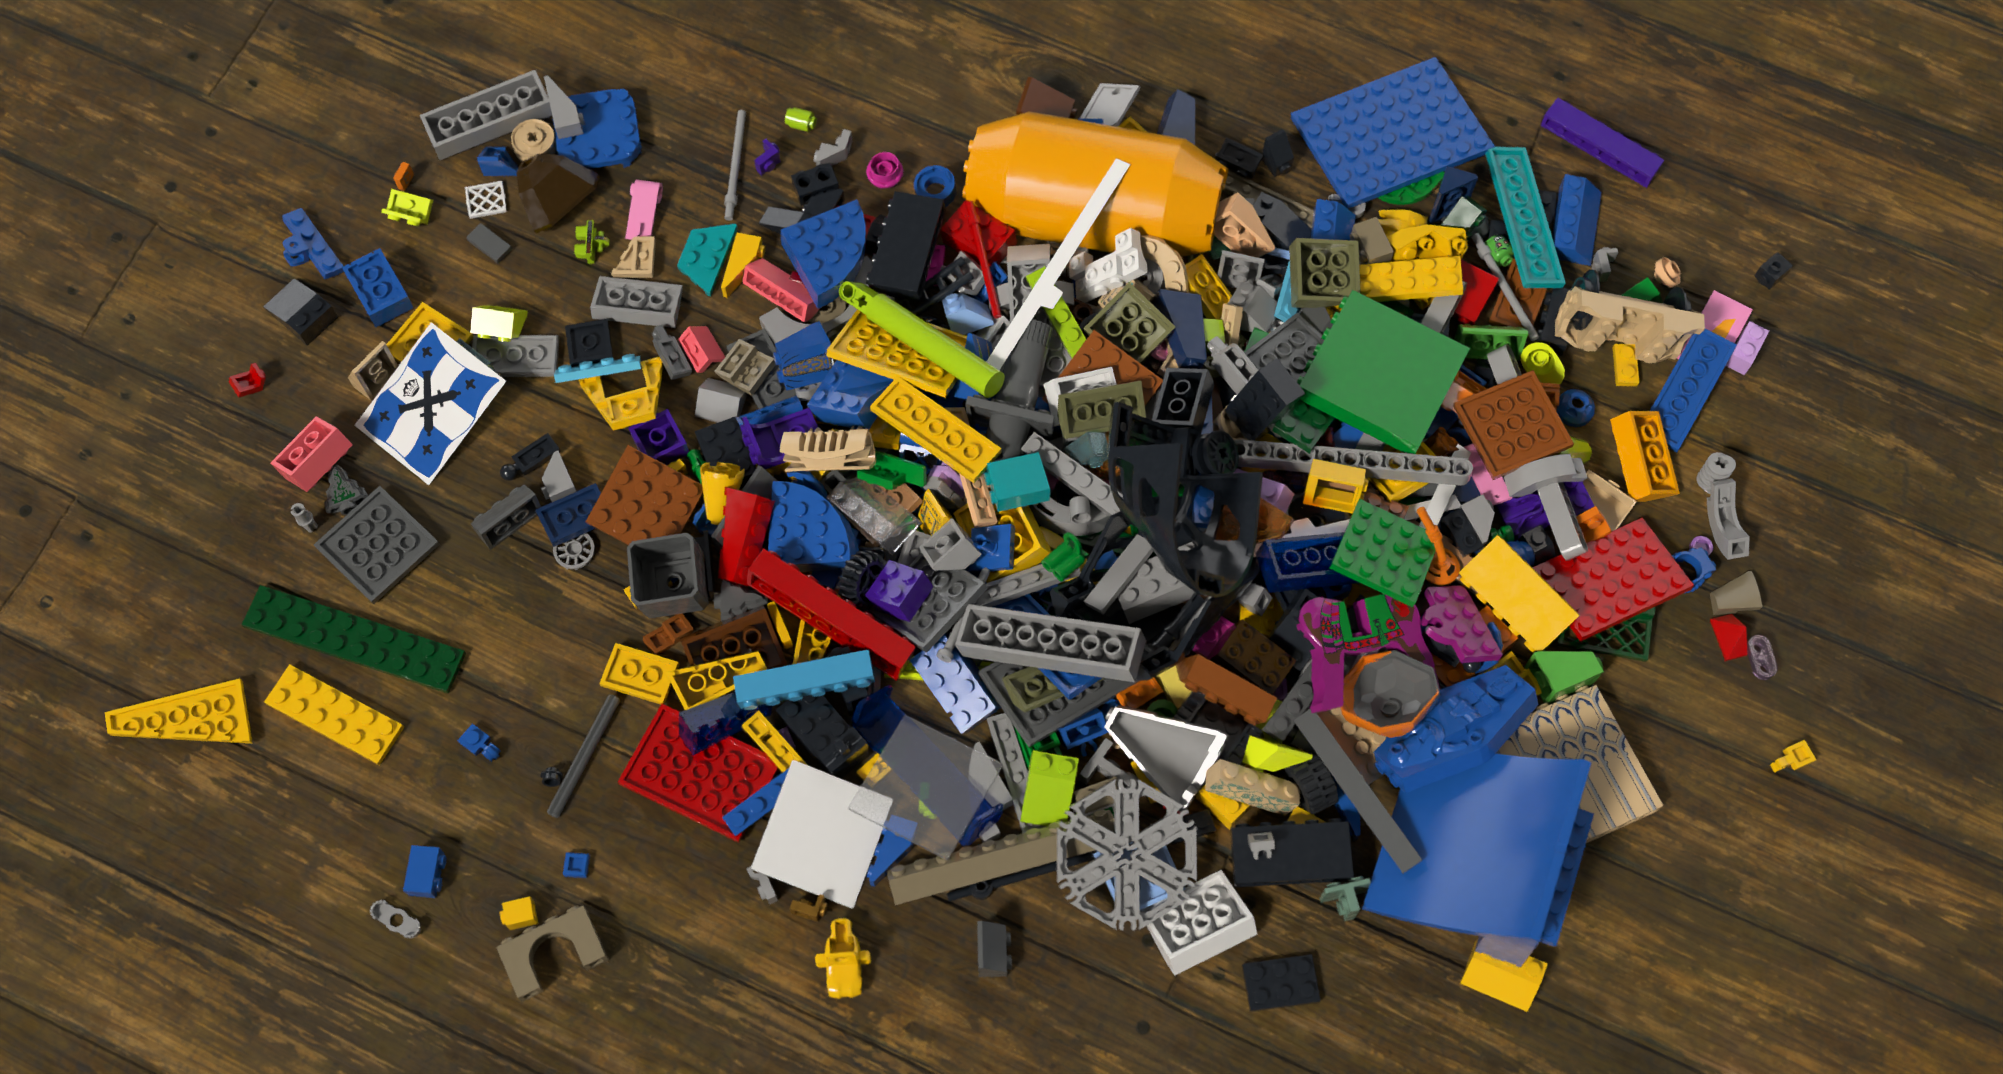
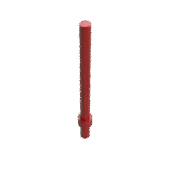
M967 201L965 205L968 213V226L972 229L993 318L997 319L1002 314L980 230V218L976 214L974 202Z

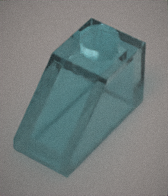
M1086 432L1061 450L1080 465L1090 466L1091 468L1102 466L1103 462L1108 459L1105 433Z

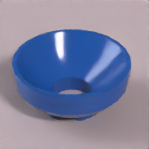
M1570 389L1559 396V406H1557L1556 412L1565 425L1581 427L1589 423L1593 418L1595 404L1586 392ZM1580 399L1584 406L1576 408L1572 405V400Z

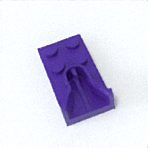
M1563 482L1576 516L1595 507L1583 482ZM1537 490L1522 497H1512L1511 500L1495 505L1504 525L1511 526L1514 541L1519 540L1522 534L1539 525L1544 530L1551 528Z

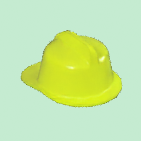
M1532 343L1523 349L1521 363L1527 372L1534 370L1538 380L1542 383H1562L1565 377L1564 366L1549 345Z

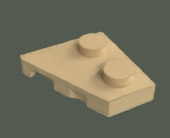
M633 237L628 249L620 257L621 261L617 268L612 270L613 278H653L655 237Z

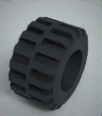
M1308 752L1313 755L1311 760L1284 769L1286 780L1297 783L1300 788V806L1305 811L1314 815L1337 803L1338 792L1326 765L1315 753Z

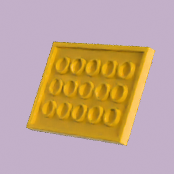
M858 309L827 349V357L893 380L899 376L913 387L945 398L958 380V378L870 321ZM930 324L965 347L967 336Z

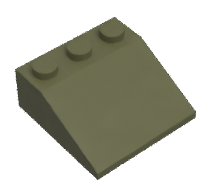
M1296 238L1289 246L1291 307L1319 308L1338 306L1344 296L1349 297L1352 290L1360 293L1358 241Z
M1129 282L1084 327V332L1089 336L1093 330L1097 331L1140 364H1143L1176 327Z

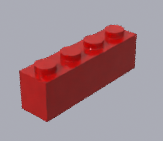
M725 487L724 495H727L726 506H723L725 525L721 533L723 549H720L718 578L749 586L747 584L748 569L761 552L775 501Z

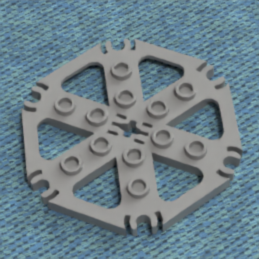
M1114 779L1070 805L1069 808H1072L1076 814L1065 810L1064 813L1070 816V822L1065 824L1059 821L1058 823L1061 827L1066 828V831L1064 832L1057 828V883L1066 879L1067 881L1060 883L1059 888L1070 887V893L1064 896L1067 900L1072 899L1076 895V898L1069 903L1112 928L1116 929V922L1119 920V930H1124L1123 925L1126 921H1130L1131 930H1136L1137 923L1135 920H1138V929L1140 930L1186 902L1177 896L1189 897L1183 891L1185 885L1195 886L1192 881L1187 880V877L1197 881L1196 826L1187 830V827H1191L1195 822L1193 820L1187 823L1183 821V816L1188 813V810H1181L1177 813L1180 808L1185 806L1138 779L1136 789L1135 779H1130V786L1128 788L1123 787V779H1118V789H1116V780ZM1146 795L1165 806L1167 814L1164 818L1139 832V798ZM1105 796H1111L1114 800V833L1085 816V809ZM1178 837L1183 838L1185 841V866L1181 870L1173 868L1151 854ZM1071 838H1076L1102 853V855L1076 871H1070L1066 863L1067 841ZM1124 848L1126 850H1134L1130 854V860L1126 858L1119 859L1124 854ZM1139 875L1167 892L1166 901L1148 912H1141L1139 910ZM1115 876V907L1112 912L1105 913L1089 904L1085 899V895Z

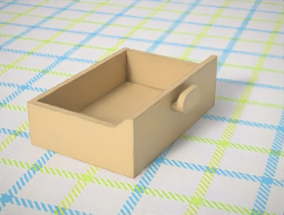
M1588 470L1586 473L1588 478L1582 482L1594 506L1598 507L1609 527L1614 531L1618 529L1637 501L1619 490L1620 486L1612 480L1607 482L1591 470Z

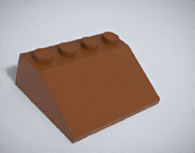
M1199 654L1187 657L1176 665L1179 681L1185 683V687L1193 692L1199 691L1205 694V699L1213 703L1219 702L1225 706L1224 709L1230 713L1243 715L1244 720L1250 724L1265 723L1277 700L1275 696Z

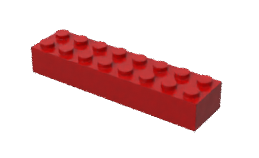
M763 548L748 569L747 584L843 647L849 646L851 652L869 650L874 667L896 681L899 679L910 663L916 648L907 637H900L894 633L893 628L889 625L878 623L872 614L861 612L850 600L841 599L833 589L829 587L824 588L818 584V580L813 576L804 575L799 572L800 570L796 565L792 563L787 564L781 560V557L776 552L767 551Z

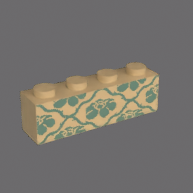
M1219 759L1206 770L1205 791L1284 816L1300 805V788L1297 783Z

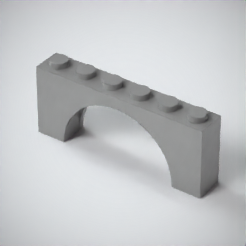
M868 256L864 257L861 269L854 282H861L869 287L866 284L868 272L872 271L873 266ZM887 296L893 301H895V297ZM849 305L837 318L821 323L830 342L834 341L857 311L852 305ZM778 307L759 317L762 329L765 328L774 346L775 343L811 325L788 318Z

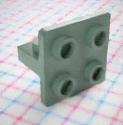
M1356 877L1350 879V883L1343 885L1340 882L1328 884L1320 896V902L1339 899L1336 902L1339 915H1343L1345 921L1352 920L1360 910L1356 895L1366 892L1371 884L1370 878Z

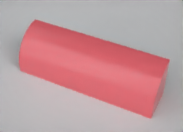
M763 258L745 265L743 284L803 322L810 320L818 312L819 309H817L805 285L790 280L791 275Z

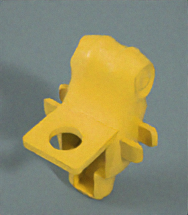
M835 919L831 923V935L826 941L825 953L817 954L815 962L818 968L826 967L829 997L837 999L842 997L854 998L862 994L861 965L870 964V952L867 950L860 951L859 941L852 932V922L849 919Z

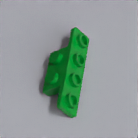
M875 450L876 463L873 468L857 470L858 479L864 480L869 484L882 486L887 490H894L905 482L920 487L926 485V466Z

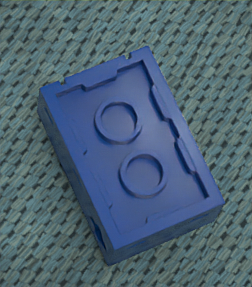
M380 248L373 251V254L371 252L351 262V265L347 264L342 267L375 327L414 308Z

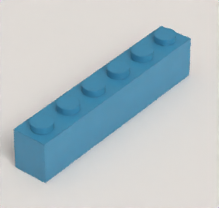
M863 650L733 676L739 707L745 710H753L762 704L772 706L779 704L782 700L798 701L807 695L817 697L824 695L827 691L843 692L852 686L859 688L867 687L870 683L875 682L870 652L869 650Z

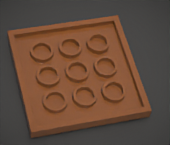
M1095 330L1092 331L1058 377L1061 378L1112 367L1116 384L1134 381L1142 382L1145 407L1163 382L1160 377ZM1045 394L1042 400L1048 404L1047 396ZM1109 431L1090 434V436L1108 448Z
M1534 370L1457 401L1453 405L1492 480L1510 474L1530 462L1565 451L1574 445Z
M627 445L585 523L627 545L632 541L680 534L703 493L702 484Z

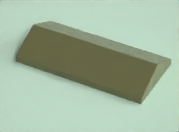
M1134 381L1059 394L1057 417L1064 439L1109 431L1111 410L1114 402H1121L1132 406V413L1146 418L1142 382Z
M1027 667L1003 677L1004 685L1013 704L1024 713L1065 696L1036 667Z

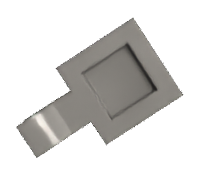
M751 867L747 868L750 877L754 880H759L761 884L757 889L762 900L767 898L769 905L777 902V897L768 876L760 872L756 874Z

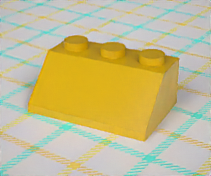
M1477 939L1460 984L1527 1012L1540 987L1547 963L1529 956L1523 965L1518 967L1515 964L1492 958L1490 955L1475 952Z

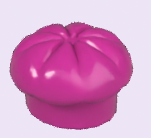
M882 152L875 155L869 162L866 174L874 186L888 189L900 182L903 176V166L894 154Z

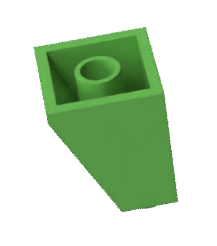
M1537 651L1533 653L1524 666L1536 678L1542 692L1539 695L1543 702L1548 704L1556 702V699L1562 695L1568 694L1569 696L1576 693L1575 691L1583 686H1592L1604 672L1601 660L1595 657L1593 652Z

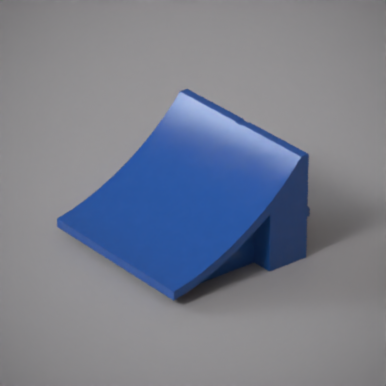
M1495 754L1482 765L1405 793L1400 789L1392 813V819L1423 861L1403 874L1382 845L1362 910L1429 927L1478 935L1479 938L1475 952L1490 955L1492 958L1515 964L1518 967L1523 965L1539 942L1555 947L1594 813L1579 809L1592 762L1584 759H1547Z

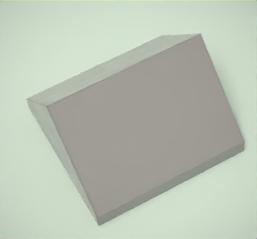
M707 378L698 390L695 417L717 423L732 417H740L748 393L730 383Z

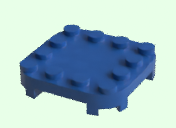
M610 89L568 96L576 105L578 114H583L585 125L582 126L583 134L562 139L558 138L554 125L558 155H563L588 169L623 164L624 168L630 166L638 154H641L642 147L636 108L628 91L625 89Z

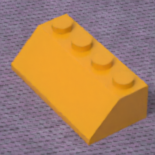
M1628 411L1610 419L1629 497L1637 502H1647L1680 494L1659 411Z

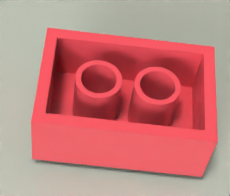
M316 416L271 462V465L286 480L308 492L348 452L352 443L338 428Z

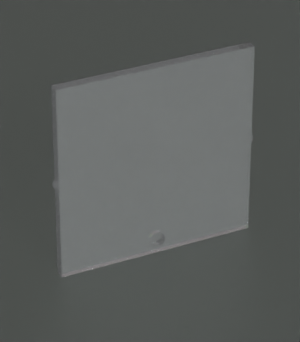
M904 715L850 803L848 810L948 861L1003 764L957 741L955 738H951Z

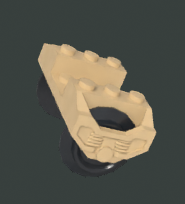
M1590 269L1582 277L1576 279L1571 291L1567 292L1565 301L1560 306L1555 320V336L1563 338L1575 348L1584 349L1585 351H1596L1605 340L1635 344V359L1646 363H1657L1666 359L1675 360L1680 355L1685 341L1693 333L1700 335L1705 330L1704 314L1691 310L1690 301L1686 297L1683 288H1673L1666 296L1663 304L1599 291V276L1595 270Z

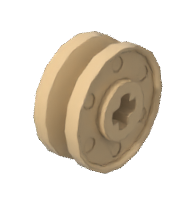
M525 120L518 124L512 132V146L515 155L520 161L536 154L555 155L557 145L554 131L543 120Z

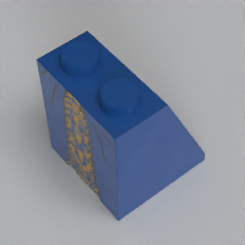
M820 321L775 343L776 352L773 353L775 364L779 365L780 369L776 371L777 378L780 384H784L786 391L822 382L834 365L833 358L827 357V349L831 344Z

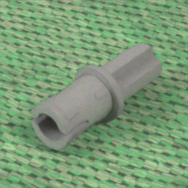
M296 503L291 507V514L295 517L299 526L304 527L310 533L317 529L318 525L313 519V514L306 510L303 504Z

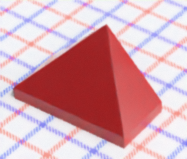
M1733 614L1710 619L1725 661L1748 655L1747 630L1744 624Z

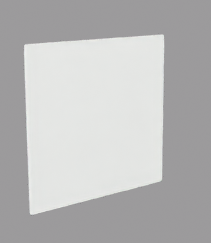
M792 760L751 869L816 895H824L829 900L853 908L893 800Z

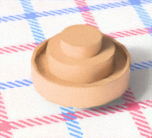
M1663 257L1656 262L1654 277L1658 283L1671 288L1680 283L1681 272L1674 261Z

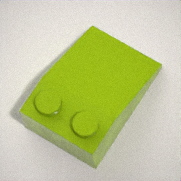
M1033 750L1030 757L1020 822L1048 827L1054 822L1067 821L1068 815L1064 812L1070 809L1069 806L1071 804L1079 758Z

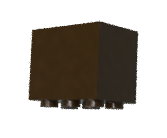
M1243 619L1224 632L1206 658L1271 695L1274 694L1297 661Z

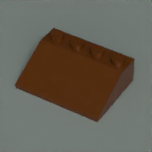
M763 605L680 638L690 666L755 651L760 653L767 669L788 666ZM735 689L732 690V691H730V692H728V693H726V694H724V695H722V696H720V697H718V698H716V699H719V698H721V697H724V696H726V695H729V694H731V693H734V692H735Z

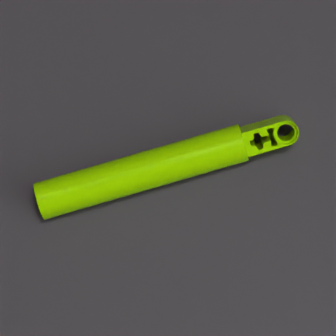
M846 281L840 286V297L864 313L870 321L986 398L993 397L1001 389L1005 379L1003 372L886 295L877 293L861 282Z

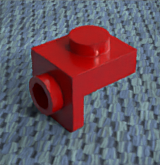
M256 363L251 364L250 371L229 377V383L238 398L263 391L264 381H266L264 371L259 369Z

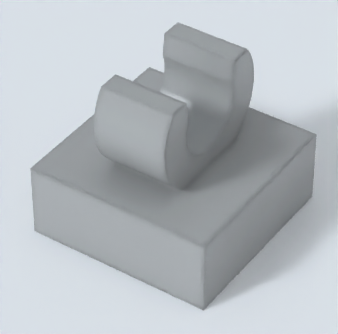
M1272 833L1248 834V844L1255 860L1258 859V852L1261 850H1265L1267 858H1271V850L1275 849Z

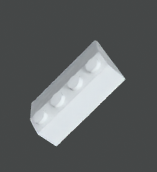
M1222 870L1195 882L1194 887H1185L1184 893L1188 894L1189 897L1177 896L1186 902L1147 925L1174 976L1257 935L1254 917ZM1164 899V900H1162V901H1159V902H1157V903H1155V904H1153V905H1151V906H1149V907H1146V908H1144V909H1142V910H1140V911H1141V912H1148V911H1150L1151 909H1153V908H1155L1156 906H1158L1159 904H1161V903H1163L1164 901H1166V899Z

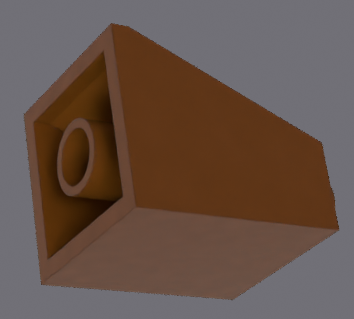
M1028 76L1016 115L1036 112L1070 119L1076 118L1077 109H1075L1074 99Z

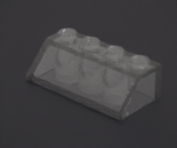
M857 477L841 481L826 497L844 516L891 555L922 523L879 486L869 484Z

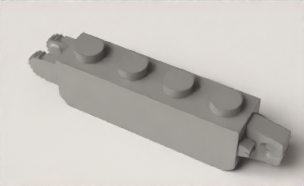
M1217 336L1209 341L1207 347L1213 357L1211 364L1232 390L1238 394L1256 374L1258 369L1237 344H1224Z

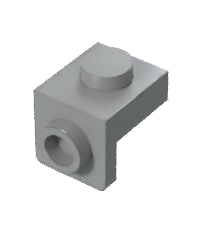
M1605 247L1597 250L1592 260V270L1597 272L1599 282H1605L1611 273L1609 262L1615 260L1618 254L1617 248L1610 249Z

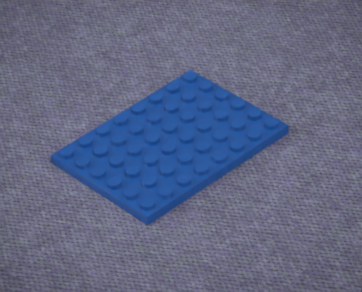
M1436 57L1291 113V120L1347 209L1443 172L1447 166L1453 168L1481 157L1487 153L1488 149L1495 148Z

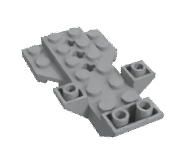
M1050 244L1008 247V283L996 286L995 290L1000 310H1010V324L1014 319L1015 311L1019 306L1023 305L1032 291L1026 276L1044 266L1046 268L1050 263ZM1056 281L1055 285L1063 292L1061 296L1067 306L1074 305L1073 283ZM1040 306L1036 312V320L1046 323L1053 328L1039 389H1044L1043 384L1058 378L1071 361V357L1042 306ZM1004 333L998 338L997 341L995 340L992 344L993 350L999 343ZM1005 362L1000 369L1001 372H1003Z

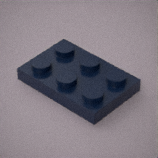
M596 483L535 510L553 547L595 529V527L585 523L601 494Z

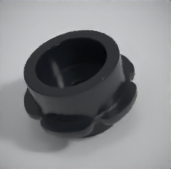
M555 767L546 768L540 774L542 784L548 787L559 786L563 777L562 772Z

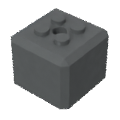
M681 533L632 541L629 544L627 555L631 601L645 616L650 619L704 610L708 606L704 551L691 535ZM679 578V585L675 588H670V580Z

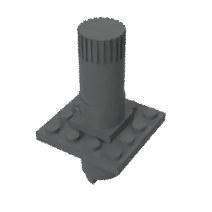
M1031 320L1006 359L1003 369L1004 383L996 394L995 399L992 398L989 401L981 395L967 396L966 412L970 427L975 428L976 423L979 424V427H988L985 437L1002 448L1000 455L993 462L1023 456L1024 452L1021 448L1034 432L1048 442L1054 439V415H1051L1046 410L1035 411L1039 386L1053 334V328L1041 321Z

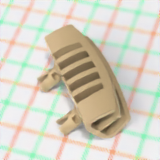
M852 426L850 431L839 430L837 432L833 430L823 432L819 427L813 432L811 427L807 433H802V431L784 432L782 436L780 452L785 453L783 461L791 462L785 468V472L863 470L873 468L876 463V452L871 433L868 429H863L861 426H858L856 430Z

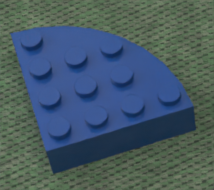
M858 200L781 229V244L817 309L840 296L839 288L842 283L846 281L853 282L861 269L865 256L866 225Z
M773 481L771 500L775 501L770 517L768 551L776 552L781 557V560L787 564L792 563L796 565L800 570L799 572L841 570V568H844L846 566L845 561L850 560L851 554L855 555L859 548L851 525L841 511L818 492L804 485Z

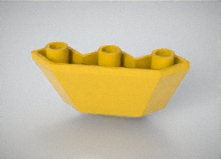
M1425 224L1400 229L1387 237L1394 251L1391 262L1460 256V259H1462L1468 248L1466 231L1462 228ZM1434 297L1413 300L1423 310L1431 305Z

